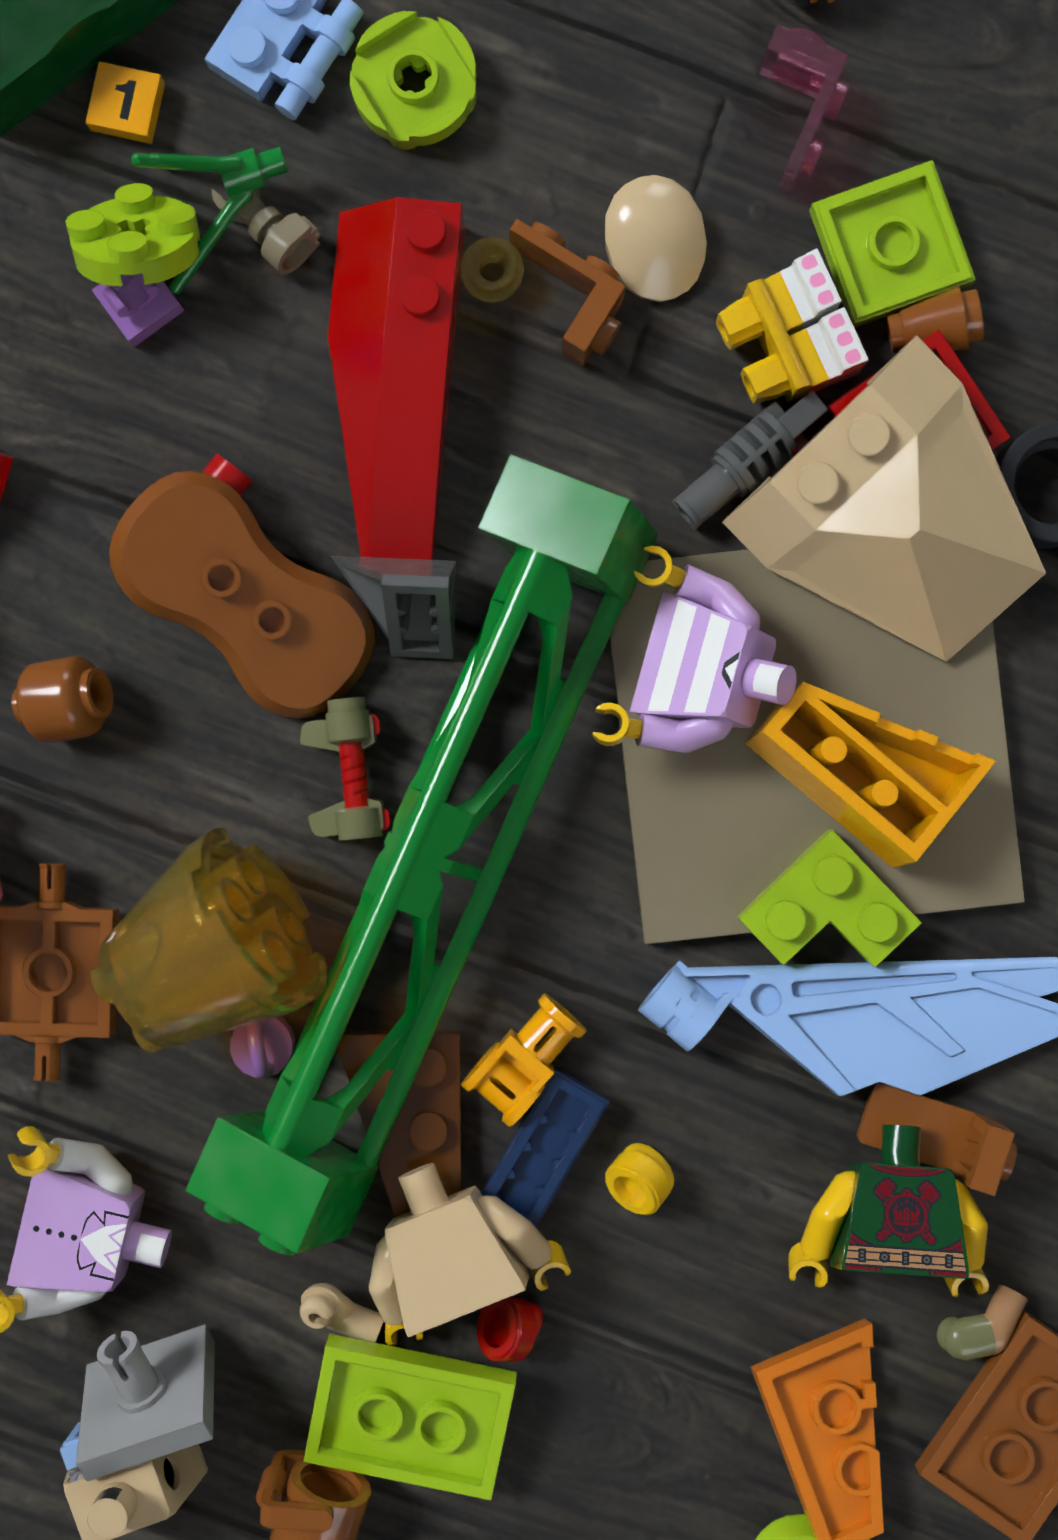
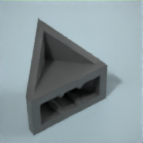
M331 556L388 639L391 657L453 659L456 561Z

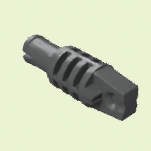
M814 391L803 396L785 412L774 401L714 452V457L711 458L712 467L671 502L672 506L685 523L695 530L735 496L741 498L750 496L769 476L772 478L809 443L802 432L828 411L827 407Z

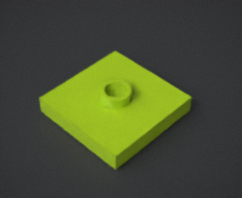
M933 160L814 202L809 209L843 307H845L854 328L886 317L887 314L897 313L903 308L959 286L960 290L970 287L976 280Z

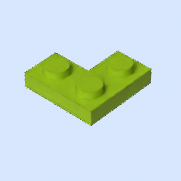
M827 829L736 916L783 965L830 922L870 965L876 967L921 924L920 920L832 829Z

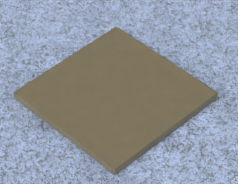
M748 549L671 558L672 565L683 569L689 564L730 582L759 613V630L774 637L776 640V649L772 662L791 665L795 668L796 686L804 681L881 713L880 717L914 731L921 729L938 736V741L972 755L979 753L996 760V762L918 861L891 868L745 744L777 705L775 703L761 700L756 722L750 728L732 727L725 739L690 753L641 747L636 745L635 739L625 738L621 745L644 944L751 933L736 916L827 829H832L913 914L1025 902L993 621L946 662L772 572ZM664 559L648 560L641 574L650 579L660 577L666 568ZM638 580L629 603L624 604L610 635L617 704L626 711L631 719H639L640 715L630 712L662 592L674 594L675 587L666 583L657 587H649ZM619 719V727L621 729L622 723Z

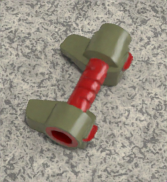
M365 697L328 700L326 719L306 722L301 728L300 743L305 746L339 752L342 784L344 785V801L309 815L308 820L311 830L318 837L338 835L339 841L383 836L382 831H385L390 825L389 812L385 810L383 800L369 797L364 753L365 750L377 745V734L380 733L379 719L376 715L370 714L369 709H366Z

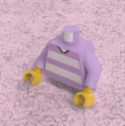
M647 546L643 548L644 551L652 555L662 557L666 568L664 573L655 579L646 578L643 574L634 571L639 582L649 587H657L666 583L675 587L674 594L662 592L630 712L640 715L639 719L629 718L626 711L618 704L603 703L596 707L595 712L603 715L612 714L617 716L622 723V727L614 735L592 732L593 738L604 746H615L625 738L635 739L637 746L690 753L725 739L732 727L750 728L756 722L761 700L780 705L787 704L792 698L796 687L795 668L791 665L772 662L776 649V640L774 637L759 630V613L730 582L689 564L683 569L672 565L670 555L661 547Z

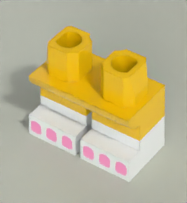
M817 248L795 259L790 267L764 280L758 279L748 283L742 298L732 303L717 316L716 326L729 350L758 338L766 355V358L744 367L740 373L753 404L777 399L783 395L787 403L802 398L811 391L817 392L858 375L869 360L845 307L836 310L842 300Z

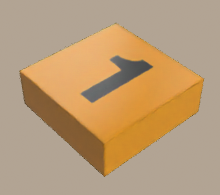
M99 61L86 117V125L93 132L152 144L165 87L162 76L156 73Z

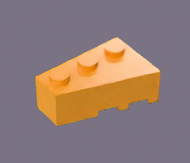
M803 681L795 687L790 701L785 705L777 704L745 744L891 868L917 862L995 764L996 760L979 753L972 755L938 741V736L921 729L914 731L880 717L881 713Z

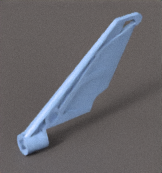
M1058 958L880 962L876 967H873L868 962L687 967L681 961H678L652 989L640 1005L638 1011L658 1028L666 1030V1034L688 1052L707 1034L729 1005L837 1096L849 1094L878 1082L921 1096L1058 1037V1003L1040 998L1058 991Z

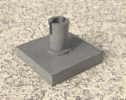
M206 1324L140 1346L139 1339L132 1331H121V1338L127 1347L126 1351H124L118 1341L116 1334L109 1336L98 1348V1361L89 1363L86 1366L76 1466L87 1482L213 1439L215 1340Z

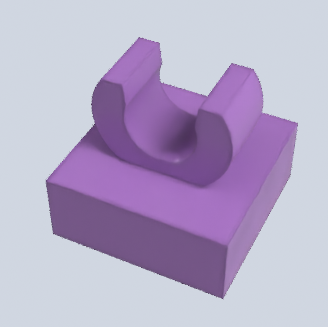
M142 274L121 275L123 286L99 284L92 289V292L134 347L185 311L164 281L145 285Z

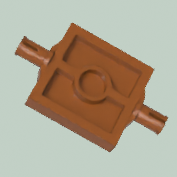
M39 863V901L23 906L0 905V1035H14L28 1042L35 1043L33 1080L40 1082L45 1079L46 1082L61 1080V1043L77 1037L110 1038L116 1034L119 908H85L71 901H65L67 863Z

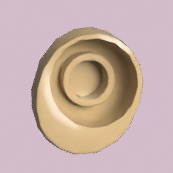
M658 175L642 176L626 183L614 195L605 215V249L610 265L620 275L619 282L626 285V289L641 299L662 302L679 297L687 292L698 280L705 262L707 241L702 213L689 191L673 179Z

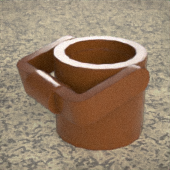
M283 1449L277 1451L273 1456L271 1465L263 1471L256 1494V1502L261 1507L260 1523L262 1526L272 1529L270 1540H356L371 1496L370 1483L366 1477L360 1473L303 1462L305 1450Z

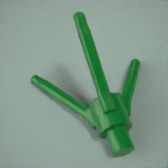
M280 146L257 154L254 148H250L235 154L219 157L162 153H134L131 156V163L135 167L220 172L229 196V200L199 241L200 253L197 260L188 269L176 275L169 285V290L173 294H180L237 213L253 198L251 191L266 187L265 179L288 172Z

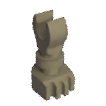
M212 189L213 201L221 211L227 201ZM258 189L251 191L253 198L237 213L232 222H239L249 227V235L258 244L262 245V257L280 274L286 275L295 271L320 245V242L317 240L321 236L318 229L305 216L300 217L297 213L289 214L284 218V215L274 206L266 207Z

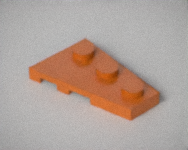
M865 1318L750 1366L815 1540H868L884 1533L880 1453L875 1447L873 1408H877L876 1383L872 1380L870 1347H874L873 1326Z

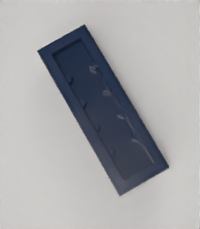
M554 1066V1074L546 1082L543 1091L531 1105L481 1191L482 1196H497L537 1227L610 1103L609 1098Z

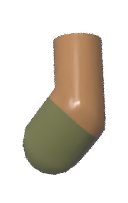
M998 1284L984 1314L962 1318L951 1316L942 1320L937 1329L938 1344L943 1350L948 1351L952 1357L968 1361L997 1355L1007 1347L1028 1299L1020 1293Z

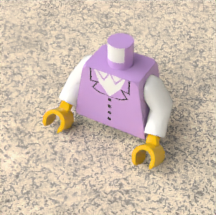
M25 1126L18 1131L17 1136L21 1143L37 1147L33 1153L27 1156L8 1155L10 1163L18 1174L32 1178L7 1285L17 1288L14 1290L13 1295L8 1296L0 1289V1333L10 1327L15 1316L21 1321L50 1316L102 1299L106 1292L113 1291L125 1277L130 1261L162 1268L170 1247L172 1230L139 1222L145 1190L132 1183L131 1174L103 1145L64 1138H54L50 1143H47L39 1129L33 1126Z

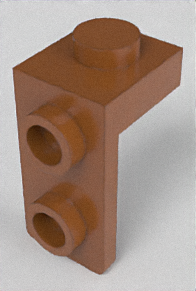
M516 219L509 229L510 248L588 296L565 333L562 343V354L584 367L593 351L601 356L604 355L619 331L622 322L614 317L623 304L626 285L618 281L620 278L619 273L605 261L595 256H588L584 260L564 248L566 245L565 240L550 227L539 222H534L532 227Z
M880 1082L872 1084L856 1134L857 1139L862 1144L881 1149L882 1125L921 1127V1163L936 1168H950L970 1189L992 1196L996 1195L1000 1180H1007L1015 1165L1017 1147L1013 1143L1015 1135L1013 1131L993 1117L925 1095H916Z

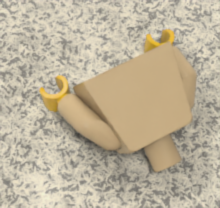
M429 1163L398 1177L411 1211L392 1219L385 1228V1236L376 1244L369 1292L385 1322V1342L389 1346L397 1345V1330L405 1329L408 1337L416 1335L417 1340H422L423 1331L525 1291L529 1279L526 1267L530 1268L534 1283L540 1291L546 1290L549 1287L544 1275L546 1270L557 1267L562 1269L566 1276L571 1274V1270L562 1246L557 1242L547 1241L531 1221L497 1196H482L476 1186L447 1196L435 1164Z

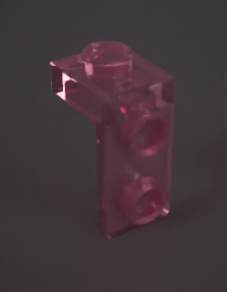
M777 24L767 47L759 74L816 98L778 187L779 190L789 194L797 175L810 179L825 144L824 141L815 138L814 135L822 117L835 121L851 83L840 79L849 56L848 54L825 45L824 40L810 30L804 28H793L790 30Z

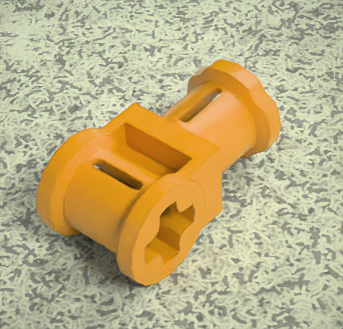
M546 993L538 1000L539 1010L517 1034L510 1029L500 1042H496L482 1056L461 1083V1086L468 1092L475 1089L503 1113L501 1121L508 1127L514 1125L541 1094L546 1082L554 1074V1065L551 1064L573 1037L582 1038L587 1032V1029L566 1008ZM551 1027H554V1028L550 1031V1033L544 1038V1040H543L539 1045L536 1046V1044H537V1043L541 1040V1038L548 1032V1030H549Z

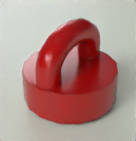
M510 1296L483 1307L477 1321V1339L483 1354L492 1361L519 1362L526 1358L532 1350L543 1324L542 1309L538 1304L528 1302L516 1296Z

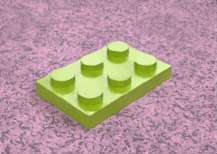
M329 1333L325 1345L303 1462L491 1501L516 1386L517 1372Z

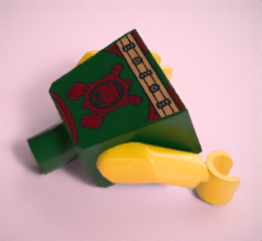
M882 1125L881 1164L850 1162L848 1171L837 1174L811 1211L801 1242L794 1245L789 1252V1278L791 1281H795L796 1273L800 1268L812 1266L815 1268V1287H824L828 1279L826 1259L831 1256L830 1266L845 1271L943 1277L953 1297H958L959 1284L963 1280L971 1278L978 1294H984L989 1289L988 1280L981 1268L985 1261L988 1223L967 1186L955 1179L952 1169L920 1166L921 1127Z

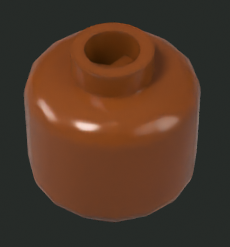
M78 655L40 661L26 666L18 678L17 686L11 699L12 710L17 721L24 725L25 729L36 740L45 743L85 738L99 732L106 721V717L112 712L114 703L113 690L108 676L102 669L95 667L90 660Z

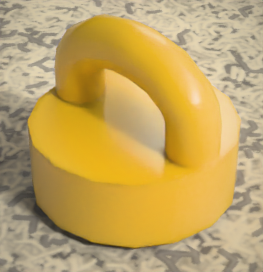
M633 1143L626 1147L609 1166L605 1173V1182L610 1194L625 1209L635 1214L650 1215L659 1209L674 1186V1175L670 1165L658 1151L649 1145Z

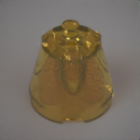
M216 828L188 845L103 940L99 951L100 966L92 970L91 982L98 996L106 1003L114 1004L125 1021L132 1027L133 1036L139 1046L149 1053H155L163 1047L179 1046L297 1011L322 994L326 985L327 966L326 959L319 952L312 953L307 933L302 923L303 920L311 915L300 895L279 866L255 843L243 849L230 840L225 828Z

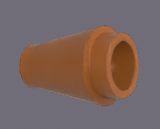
M959 286L903 308L897 313L886 315L887 331L892 353L899 352L916 335L923 340L938 329L953 351L969 350V343L984 340L982 310L976 289L961 292Z

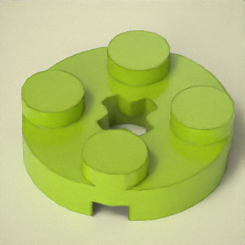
M417 11L396 12L385 16L370 26L358 42L355 49L356 57L352 64V72L350 70L351 92L361 118L372 131L388 139L394 147L401 150L431 145L449 137L461 127L476 105V63L468 41L451 22L438 16V22L429 17H418ZM411 66L416 73L427 70L431 76L425 80L426 88L417 93H414L412 90L403 91L400 89L399 86L404 82L402 75L404 68Z
M142 183L122 186L116 190L115 199L102 202L88 210L74 212L65 221L77 270L87 279L102 285L123 286L121 275L136 274L143 275L145 285L162 282L188 269L197 260L200 253L197 242L198 240L200 241V233L194 207L174 198L154 195L152 187Z

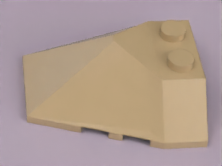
M916 335L867 382L868 386L782 469L772 478L769 476L722 523L767 569L947 662L1044 576L1046 572L963 384Z

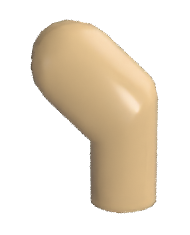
M327 1282L313 1284L301 1296L299 1313L302 1321L307 1326L314 1329L328 1328L351 1338L376 1342L383 1324V1319L379 1312L352 1302L333 1284Z

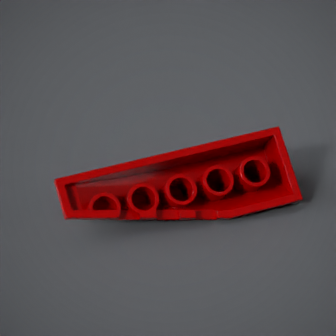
M395 197L346 210L339 214L328 343L361 557L434 560L465 237L462 203Z

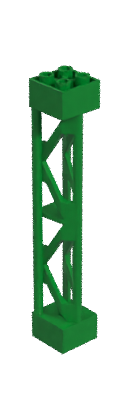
M510 455L478 527L507 551L512 558L506 565L493 594L487 615L419 769L405 793L394 818L392 830L386 836L385 846L379 853L367 879L358 907L290 1061L280 1076L266 1110L217 1117L185 1190L206 1202L204 1210L212 1217L230 1224H239L240 1222L260 1233L258 1240L262 1245L283 1255L292 1256L295 1253L297 1254L349 1236L379 1168L377 1162L624 604L629 603L638 579L634 571L642 573L650 553L644 551L643 548L654 546L659 535L630 499L514 455ZM571 581L604 596L565 682L560 677L572 600ZM528 614L538 618L542 636L531 729L474 796L457 806L446 802ZM514 783L520 785L484 868L453 855L454 852L462 847ZM440 871L477 882L441 965L434 963L443 891ZM398 910L410 914L414 935L405 1013L344 1088L326 1099L316 1097ZM387 1070H394L358 1153L332 1141Z

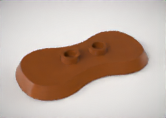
M195 471L174 472L160 478L146 488L129 506L118 522L112 535L109 557L110 567L116 582L124 594L134 604L148 613L191 628L204 636L223 654L242 688L259 706L283 717L295 719L314 717L328 710V700L342 699L362 676L372 657L375 646V627L370 612L362 600L343 583L303 568L281 554L267 540L246 502L230 485L205 473Z

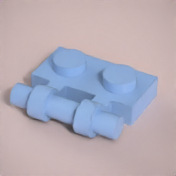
M242 0L208 52L205 61L210 70L261 103L275 82L284 87V90L274 106L289 119L296 120L306 103H315L325 87L322 78L337 55L345 56L355 41V36L352 32L364 15V12L352 0H341L332 16L320 13L327 0ZM305 34L315 40L301 64L289 61Z

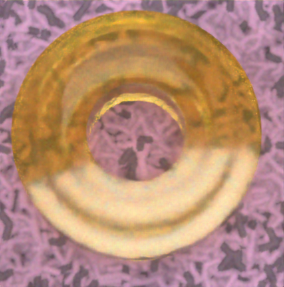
M485 237L475 241L467 248L461 260L460 271L463 284L472 296L485 302H500L511 297L518 290L523 279L524 266L519 251L509 241L499 237ZM495 262L503 267L504 273L498 280L489 281L480 274L482 267L487 263Z

